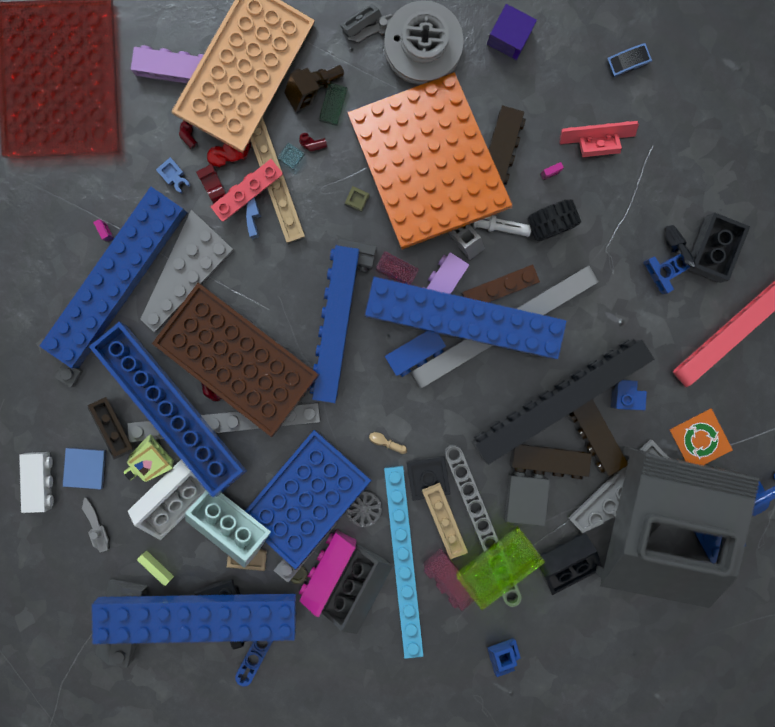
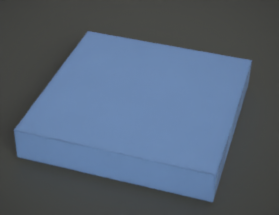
M66 448L63 487L103 489L106 450Z

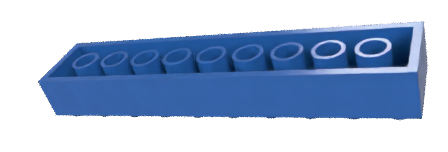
M150 187L44 338L40 347L68 367L80 368L92 351L89 346L103 335L188 212L153 187Z
M373 277L365 317L550 359H558L567 322V320Z
M118 322L89 346L212 497L219 496L247 472L127 325Z
M296 594L98 597L92 604L93 644L295 640Z

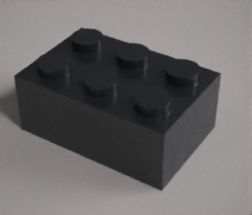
M715 212L707 215L691 253L695 260L696 268L690 267L688 270L719 283L729 281L750 226Z

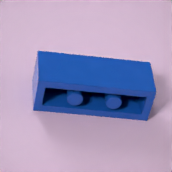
M426 331L384 357L395 375L398 376L400 374L403 377L411 372L410 368L414 365L420 367L427 363L426 358L433 355L435 358L444 352L443 348L446 345L439 333Z

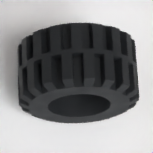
M566 199L532 213L527 218L536 241H542L559 235L581 223L580 216L572 199Z

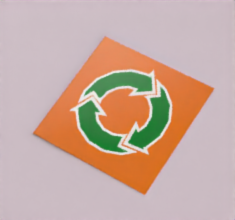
M712 408L670 429L686 462L705 465L733 450Z

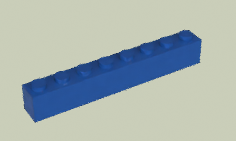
M335 245V249H331L330 260L333 261L332 268L328 269L327 280H330L329 288H325L324 299H327V305L322 308L321 318H324V325L319 328L318 337H321V345H317L315 356L319 357L318 364H314L313 368L319 376L310 388V394H313L312 400L336 403L360 251L357 248Z

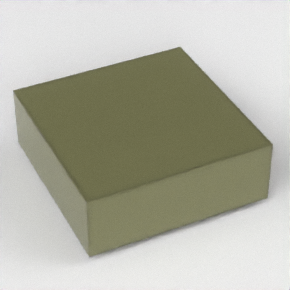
M352 186L345 205L362 212L370 194Z

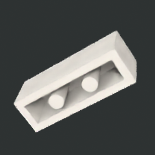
M50 452L20 454L21 513L46 512L52 509L54 503L53 495H51L53 477L51 476L50 468L52 467L53 460L50 457Z

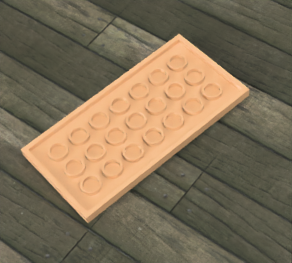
M235 0L174 106L172 114L243 153L314 25L315 20L281 0Z

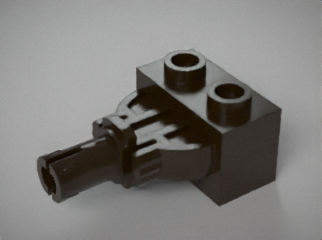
M337 65L329 70L321 68L314 72H310L308 67L303 70L297 69L290 74L291 76L287 82L284 94L294 111L297 112L312 105L320 88H327L331 81L343 77L344 70L341 65Z

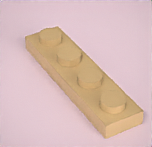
M438 483L422 489L450 560L468 553L441 484Z

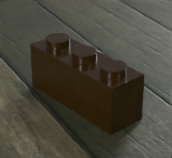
M107 397L89 404L88 410L113 459L115 460L131 452L133 448Z

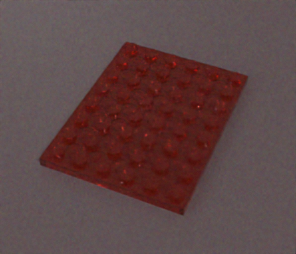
M113 0L0 2V129L3 157L120 153Z

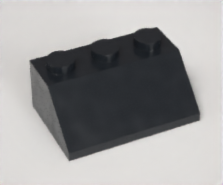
M586 533L574 537L568 543L561 544L554 550L543 553L535 559L538 569L552 595L595 574L597 566L602 567L598 552Z

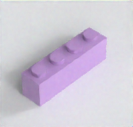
M142 45L141 48L134 47L131 71L136 76L187 84L201 61L203 54L192 56L184 51L173 53L168 49L153 50L149 46Z
M450 252L448 256L443 255L438 265L441 267L438 272L433 271L428 278L430 284L427 289L451 294L465 273L469 264Z

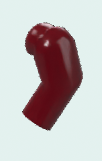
M183 120L180 125L179 136L190 149H193L198 144L192 137L193 125Z
M302 133L299 136L301 146L311 152L327 148L325 138L315 141L309 137L308 133Z

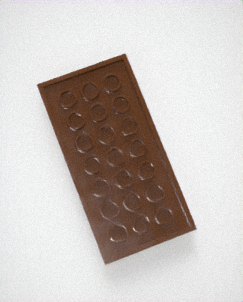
M200 283L196 284L152 343L270 437L275 435L319 376L317 372Z

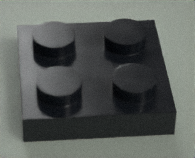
M444 456L406 462L413 501L425 499L422 489L438 483L441 484L445 496L451 495Z

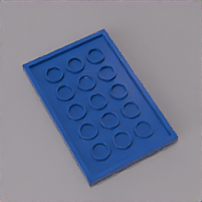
M313 430L245 512L271 531L265 542L296 570L372 480L316 430Z

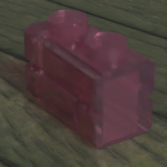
M384 251L376 266V271L399 283L408 285L412 284L419 271L418 268Z

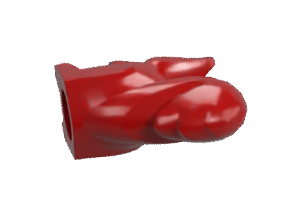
M248 142L243 153L225 143L223 147L214 146L207 153V161L213 167H220L225 165L226 161L236 162L240 159H246L251 143Z

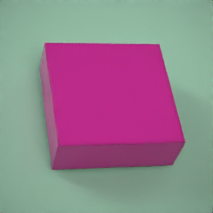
M560 162L544 169L540 175L543 180L559 174L564 167Z
M100 219L93 222L102 240L106 242L113 240L114 237L106 222Z

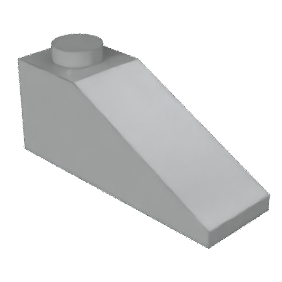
M470 224L448 232L469 260L485 250L481 237Z

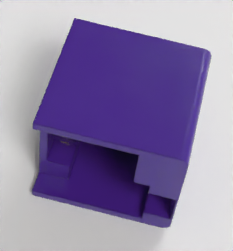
M506 4L490 33L487 45L517 60L537 19Z

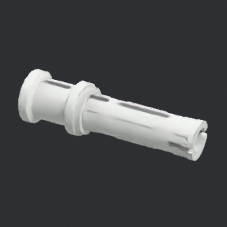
M495 215L472 223L473 229L477 227L487 229L488 232L497 230L529 237L531 233L530 225L497 219Z

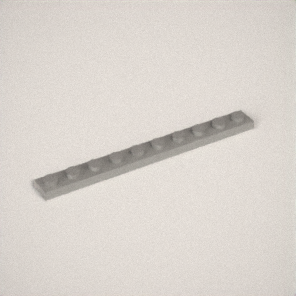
M319 404L297 405L281 426L320 422ZM238 411L201 415L215 433L260 429ZM150 421L127 423L129 442L143 441L150 434L155 440L164 439Z

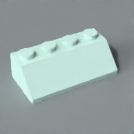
M206 490L185 513L186 522L244 568L256 556L271 531L222 493L217 497H212Z

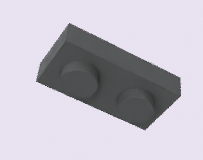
M371 3L341 23L340 26L349 37L355 36L366 26L374 24L382 15L380 10Z

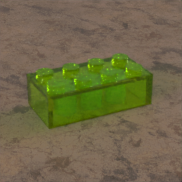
M517 526L459 570L456 575L476 604L483 610L544 564L545 561Z

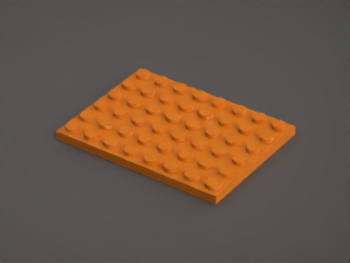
M455 72L347 112L401 250L512 208L510 198Z

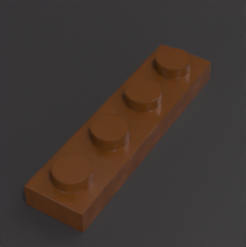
M532 264L464 291L462 296L489 303L537 284L540 281Z

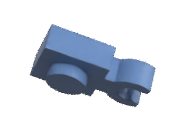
M171 157L156 169L169 185L175 183V189L181 194L183 191L180 189V184L185 183L188 187L191 186L185 178H181L184 172Z

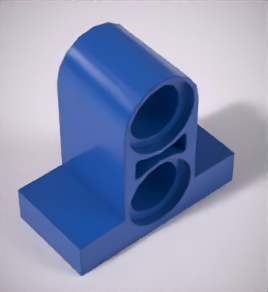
M682 254L673 256L659 264L655 256L643 262L662 295L674 290L669 281L670 279L690 268L689 265L684 264ZM678 259H681L683 262L682 268L677 265ZM661 268L665 269L667 272L665 278L662 277L660 274Z

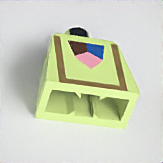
M150 434L129 455L127 463L130 467L124 471V475L129 480L138 475L144 482H147L171 470L174 460Z

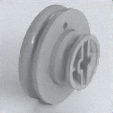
M415 1L401 7L391 17L385 31L384 52L390 68L401 79L415 85H422L451 74L457 66L463 50V32L459 21L449 9L433 1ZM399 36L400 41L396 42L394 37ZM422 38L427 39L426 43L421 42Z

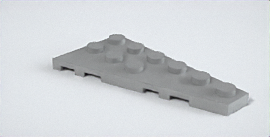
M192 210L140 319L154 333L178 310L196 284H203L234 251Z
M651 439L639 449L657 456L669 458ZM627 467L614 473L568 518L582 533L603 524L611 518H616Z

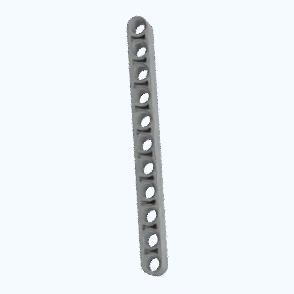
M588 265L516 309L545 315L599 281ZM465 339L411 371V374L421 389L492 345Z

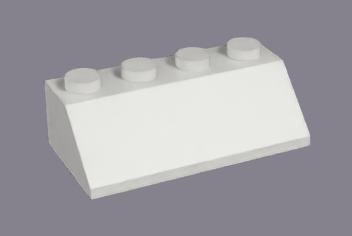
M180 460L128 510L134 526L161 540L185 517L186 511L199 499L206 489L184 462Z

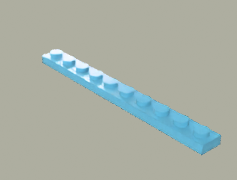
M403 466L386 467L384 471L404 659L424 657Z

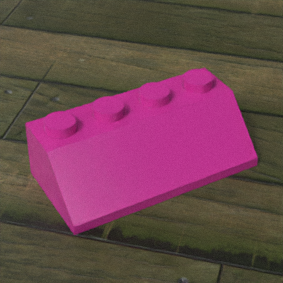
M337 529L334 534L330 533L325 542L328 544L326 550L320 551L316 559L319 561L317 567L311 568L307 576L310 578L308 584L304 583L298 593L301 595L299 602L316 617H319L356 548V539Z

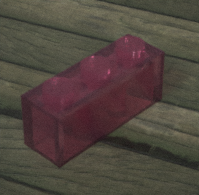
M441 548L424 562V572L430 579L434 578L437 581V588L442 594L447 593L450 597L448 601L454 608L458 607L463 611L479 597L476 589Z

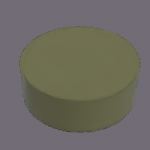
M302 565L290 581L294 584L303 583L307 579V569Z

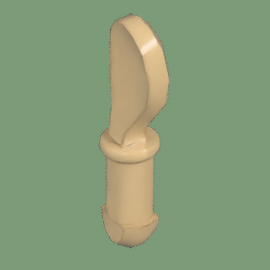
M373 432L369 435V440L376 445L386 446L387 449L397 451L399 454L407 452V448L404 445H399L392 442V440L387 441L381 433Z

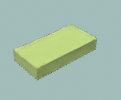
M145 551L137 559L142 566L165 586L174 577L148 551Z

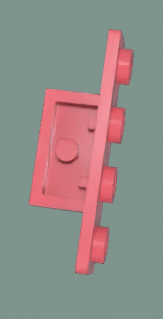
M626 121L564 128L561 130L559 142L560 144L579 143L582 157L619 154L622 150L619 138L635 137L639 124L638 121Z
M270 159L255 172L246 175L241 183L231 187L226 195L210 207L219 219L224 222L279 179L283 173L274 161Z

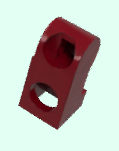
M212 164L196 171L213 204L227 194Z

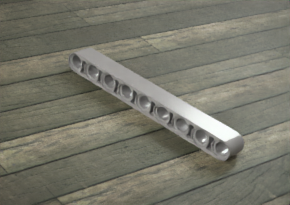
M449 445L444 452L445 458L499 591L508 606L516 607L521 602L520 592L464 454L458 446ZM452 449L458 450L459 453L455 459L449 458L448 455ZM459 467H464L466 469L465 474L461 477L457 476L456 470ZM466 485L473 486V491L470 494L463 493V488ZM473 503L480 504V508L476 512L470 510ZM486 521L487 526L484 529H479L478 523ZM487 539H494V544L491 547L485 546ZM501 557L499 564L492 563L493 558ZM502 575H509L507 581H499ZM510 592H515L516 596L513 599H507V595Z

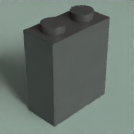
M514 471V474H509L504 516L506 522L545 526L550 480L545 475L533 473V476H526L525 472Z

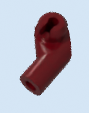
M201 383L204 396L213 402H218L222 399Z

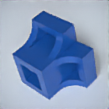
M622 380L612 389L611 408L646 411L647 391L637 390L638 381Z
M514 638L487 648L496 677L515 671L516 661L521 659Z

